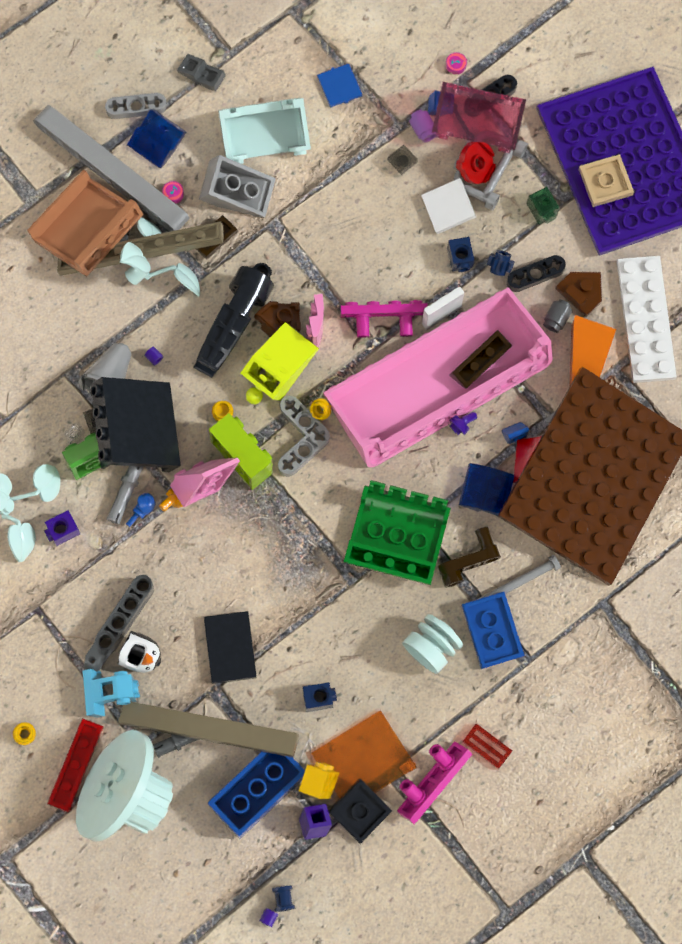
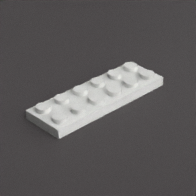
M660 256L618 259L617 270L632 383L675 380L677 376Z

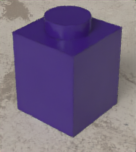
M326 804L304 807L299 817L304 840L325 837L332 826Z

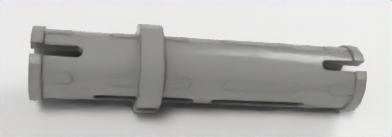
M129 466L126 475L122 476V484L107 517L108 521L120 525L132 492L139 484L137 480L143 467Z

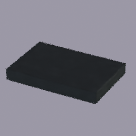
M244 611L204 617L212 684L256 679L249 612Z

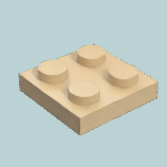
M620 154L579 167V172L593 207L634 194Z

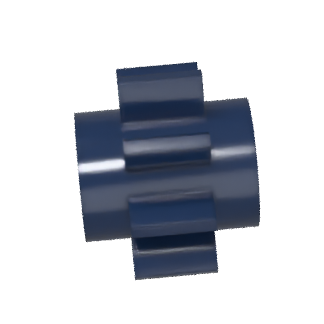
M496 250L495 254L491 253L489 255L486 265L491 266V273L505 276L506 272L510 273L512 271L515 261L510 260L512 256L510 253Z

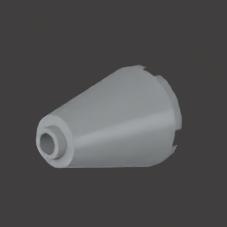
M114 343L81 375L78 382L80 388L83 391L86 388L90 392L91 384L101 377L125 379L131 358L129 347L123 343Z

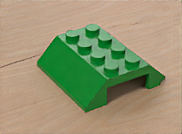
M371 480L369 486H364L360 507L343 563L431 586L451 510L450 507H447L448 500L433 496L432 503L427 502L429 497L427 494L411 491V495L408 497L406 496L407 489L390 485L389 491H385V483Z

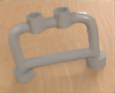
M484 131L479 133L473 142H483L488 139L507 149L483 192L464 182L463 184L468 195L485 202V207L493 211L500 198V195L494 193L493 190L512 155L521 159L528 143L522 140L516 143L497 133ZM457 170L454 176V180L461 178L462 180L463 177L461 176V173Z

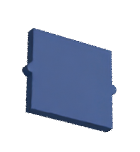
M349 64L338 68L332 67L331 70L317 75L330 108L342 103L348 104L349 101L362 97V92Z

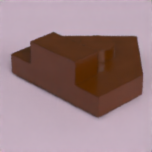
M570 272L555 289L587 317L602 302L601 272Z
M269 301L254 315V318L262 324L260 329L269 337L285 322L299 333L301 330L299 302L285 304Z

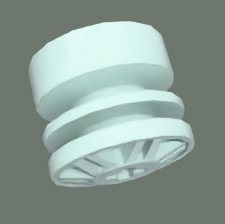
M427 614L424 618L425 623L420 622L418 624V628L423 635L412 631L402 644L409 654L432 673L438 674L447 664V660L442 653L453 657L456 654L454 649L460 650L463 643L450 626L437 617Z

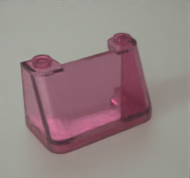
M443 82L432 132L436 133V138L448 140V137L451 136L475 142H485L489 145L498 146V151L510 153L511 149L515 150L526 99Z

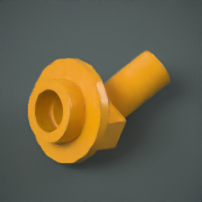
M172 488L166 493L167 498L159 504L160 509L164 512L171 506L175 508L183 507Z

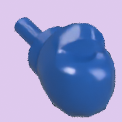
M144 493L138 497V504L133 509L134 514L126 523L128 527H131L138 517L143 519L154 510L156 503L150 493Z

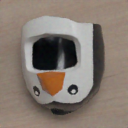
M130 631L121 648L117 664L136 672L152 671L161 664L159 646L150 637Z

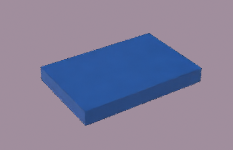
M505 592L461 605L481 669L525 656Z

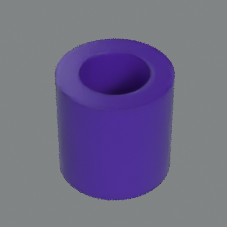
M154 346L144 355L154 366L164 357Z
M265 908L259 921L272 928L279 914Z

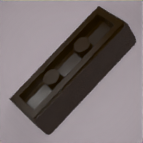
M497 330L451 372L449 376L467 389L512 345Z

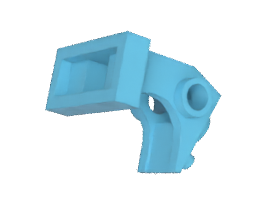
M93 669L83 670L86 716L104 717V705L106 703L116 701L117 705L130 704V701L136 702V698L140 697L139 681L134 680L132 674H128L127 671L114 672V676L102 678L101 671L97 672ZM113 684V695L103 696V686Z

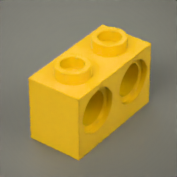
M315 762V765L307 764L299 792L319 799H331L339 772L333 770L334 766L324 762Z

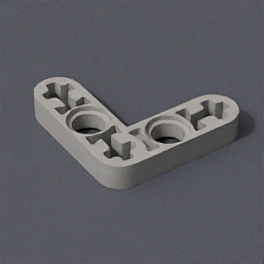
M294 396L284 397L280 403V410L304 437L285 453L278 462L280 474L286 477L296 474L327 446L330 439L327 428L318 419H315L310 411ZM286 403H294V410L298 413L295 419L293 418L295 413L291 409L285 410ZM301 417H308L311 420V424L308 427H302L299 424V419ZM315 425L317 426L315 431L319 435L324 434V441L320 439L318 441L315 440L316 434L311 431ZM301 446H306L310 449V454L302 457L298 454V449ZM294 454L297 460L292 463V470L288 468L284 470L283 463H290L293 460L291 455Z

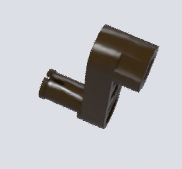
M488 527L475 531L481 546L480 551L438 565L445 588L462 583L464 580L461 572L501 558L497 545L493 543Z

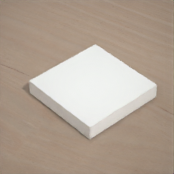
M461 178L422 194L423 201L437 234L476 218Z
M457 287L424 308L422 325L426 330L462 307L464 291L461 287Z

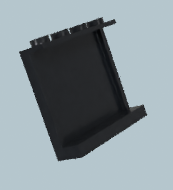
M101 377L91 384L90 394L93 399V416L96 423L95 435L98 440V459L100 460L101 469H105L110 465L160 467L162 472H171L181 466L170 382Z

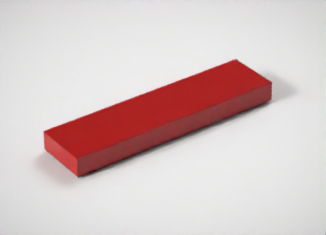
M82 718L48 800V805L68 813L70 812L104 726Z

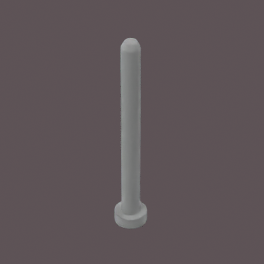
M555 555L548 557V562L478 599L501 592L507 594L552 569L555 571L561 569L560 563Z

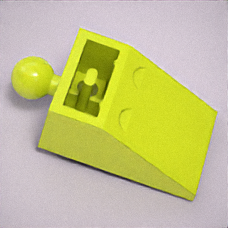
M285 322L251 357L240 374L256 386L247 390L246 400L250 404H258L262 401V392H264L273 400L281 401L319 348ZM262 369H265V371H266V374H265V375H264V374H260V371H261Z

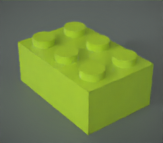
M228 413L209 429L210 441L225 459L238 458L240 460L234 470L253 490L273 474L272 457L267 450H261L257 446L258 441L252 433L247 434L244 431V425L237 416L233 418Z

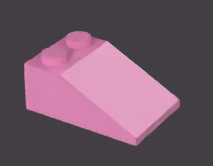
M238 458L214 459L206 463L201 461L188 471L183 469L176 473L170 487L182 506L186 507L219 492L240 460Z

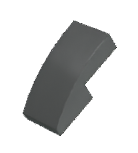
M190 54L185 56L177 69L181 75L215 92L226 77L223 70L207 65L204 59Z

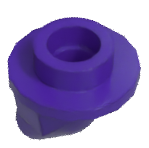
M471 412L461 418L455 415L449 420L452 423L449 427L457 435L462 433L465 436L470 429L467 424L476 420L477 414Z

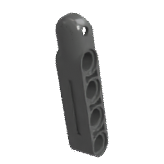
M139 575L132 581L96 635L94 644L85 656L84 670L93 669L98 672L110 654L117 649L154 592V586L149 576ZM146 582L149 584V588L146 591H139L137 589L138 585ZM135 601L137 605L133 610H127L125 608L127 602ZM115 620H123L124 625L122 628H113ZM104 638L112 640L111 645L107 648L100 646Z

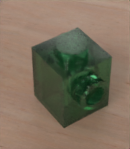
M548 187L529 195L526 203L538 224L543 222L550 223L557 218L560 207Z

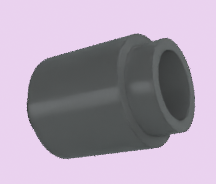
M561 299L553 301L544 318L543 326L554 333H558L564 328L572 313L571 305Z

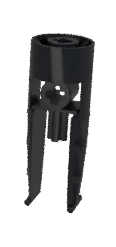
M239 267L229 285L230 290L235 295L229 304L224 303L193 367L213 378L214 374L225 362L251 320L248 314L253 305L264 306L274 289L272 280L251 267Z

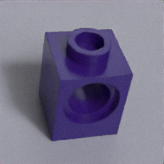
M69 510L45 521L47 529L44 532L49 542L54 540L56 546L80 535V531ZM65 525L66 530L63 533L55 532L57 526Z

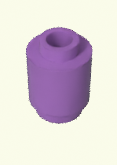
M418 110L411 115L412 118L409 120V123L418 139L422 140L423 143L433 140L438 135L436 132L437 128L428 111Z

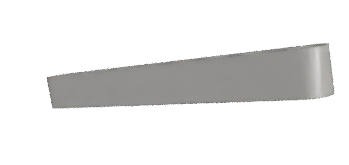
M47 105L33 120L41 131L127 199L135 201L141 210L169 232L180 230L189 220L188 214L52 106Z

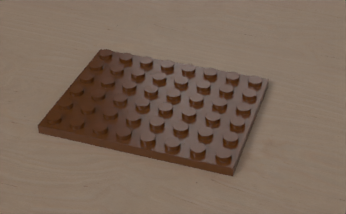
M581 367L497 517L610 586L613 584L682 455V429L586 368Z

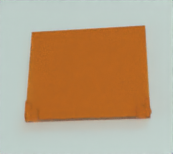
M381 710L311 753L316 762L330 764L334 766V771L339 772L334 788L338 798L359 778L374 793H377L417 768Z

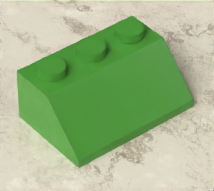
M95 433L85 437V440L79 444H70L62 452L76 480L101 468L100 460L98 459V440Z

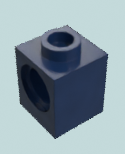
M470 237L448 240L447 250L452 271L466 272L473 268L474 256ZM463 253L466 258L459 259L456 254Z
M330 682L303 686L306 712L333 708V702L337 701L335 688H330ZM315 693H325L327 696L326 700L317 702L314 699Z

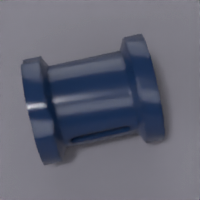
M292 885L272 888L276 898L277 907L275 912L295 909L291 897Z

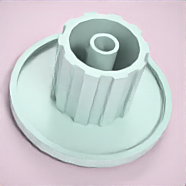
M137 730L126 731L116 737L95 761L82 787L76 809V826L83 837L94 842L103 841L118 831L123 824L141 833H148L149 830L153 831L161 819L165 817L168 806L172 801L173 785L168 779L151 771L154 753L152 742L147 735Z

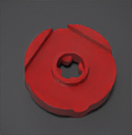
M468 142L464 146L456 162V169L461 173L466 182L481 184L490 180L496 168L492 158L495 157L493 149L485 142ZM476 159H478V162H477V163L479 164L478 167H476V165H475Z

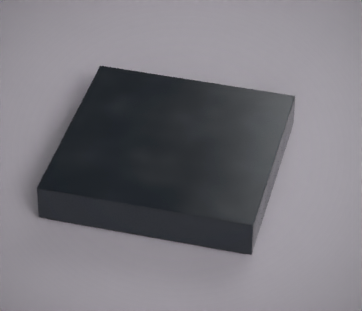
M359 778L334 803L328 812L361 844L392 810Z

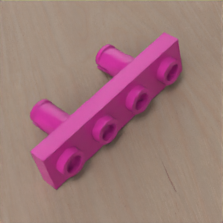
M412 300L410 304H401V301H389L388 304L379 305L378 301L366 302L367 305H358V302H346L344 306H341V318L354 317L356 319L357 338L369 337V318L397 316L399 317L400 336L409 337L413 336L412 317L423 316L424 308L428 306V303H423L422 300Z
M454 741L447 751L441 745L434 744L429 749V754L437 763L418 786L409 779L404 780L400 784V789L408 798L398 808L397 812L415 825L473 755L459 743Z

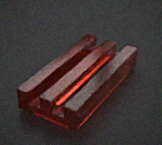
M477 723L462 741V743L498 770L512 753L510 748ZM478 731L503 750L505 754L499 753L474 733ZM470 738L475 740L477 743H479L481 746H483L485 749H487L489 752L495 755L498 759H500V761L497 762L495 759H493L491 756L485 753L482 749H480L478 746L470 741Z

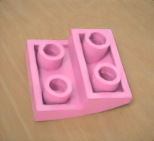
M323 294L314 295V303H310L311 317H309V324L306 325V338L317 347L320 345L323 333Z

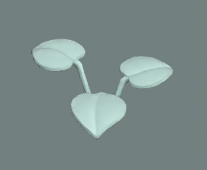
M143 217L137 221L138 230L144 237L162 233L155 224ZM127 242L123 246L120 263L131 266L125 272V276L132 284L137 285L144 278L149 280L153 276L173 270L175 277L198 297L200 296L198 279L193 271L184 264L178 263L176 266L172 265L149 273L151 270L150 264L143 256L139 247L131 242Z
M44 464L37 467L33 474V484L37 490L14 497L9 496L12 490L10 479L5 474L0 473V515H2V519H8L16 524L9 527L7 537L10 549L18 562H23L31 553L35 545L36 536L33 527L29 523L21 524L20 520L9 515L14 509L13 501L38 494L44 502H49L56 498L60 490V475L55 466Z

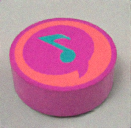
M455 52L447 57L446 68L450 73L458 75L465 71L467 59L463 54Z
M168 182L162 189V194L175 204L179 203L184 197L183 187L178 182Z

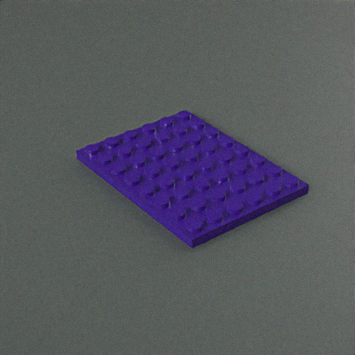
M654 66L537 105L538 114L599 256L682 228V130ZM620 154L634 194L593 207L579 172V167Z

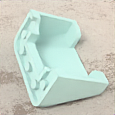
M303 98L218 110L225 155L228 159L243 164V159L284 152H294V156L306 154V150L311 149Z

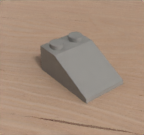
M218 155L209 161L199 200L216 207L265 218L276 178Z

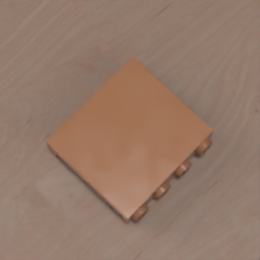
M83 170L27 231L35 243L87 277L143 216V213L135 201L130 199L127 202L92 180L86 170Z

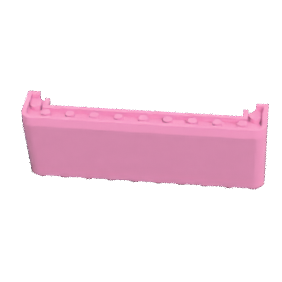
M508 287L503 291H498L489 299L477 303L475 307L468 311L461 312L454 319L442 323L431 332L424 333L417 340L405 344L401 349L386 355L380 361L368 365L364 370L349 376L345 381L331 386L323 394L368 467H375L451 423L449 420L455 415L461 418L547 368L553 360L551 340ZM498 330L512 347L465 389L452 379L449 374Z

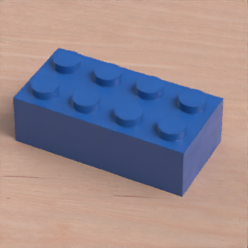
M261 752L208 802V805L233 833L241 839L302 781L305 770L293 757Z

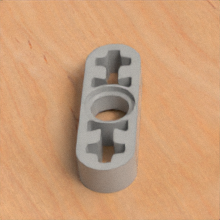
M150 93L112 97L107 100L105 108L110 118L121 119L159 115L166 110L167 104L162 94ZM156 100H159V107L154 105ZM145 101H148V109H146ZM133 102H140L142 107L139 110H132L130 105ZM124 103H126L127 111L124 110ZM113 105L118 107L116 112H113Z

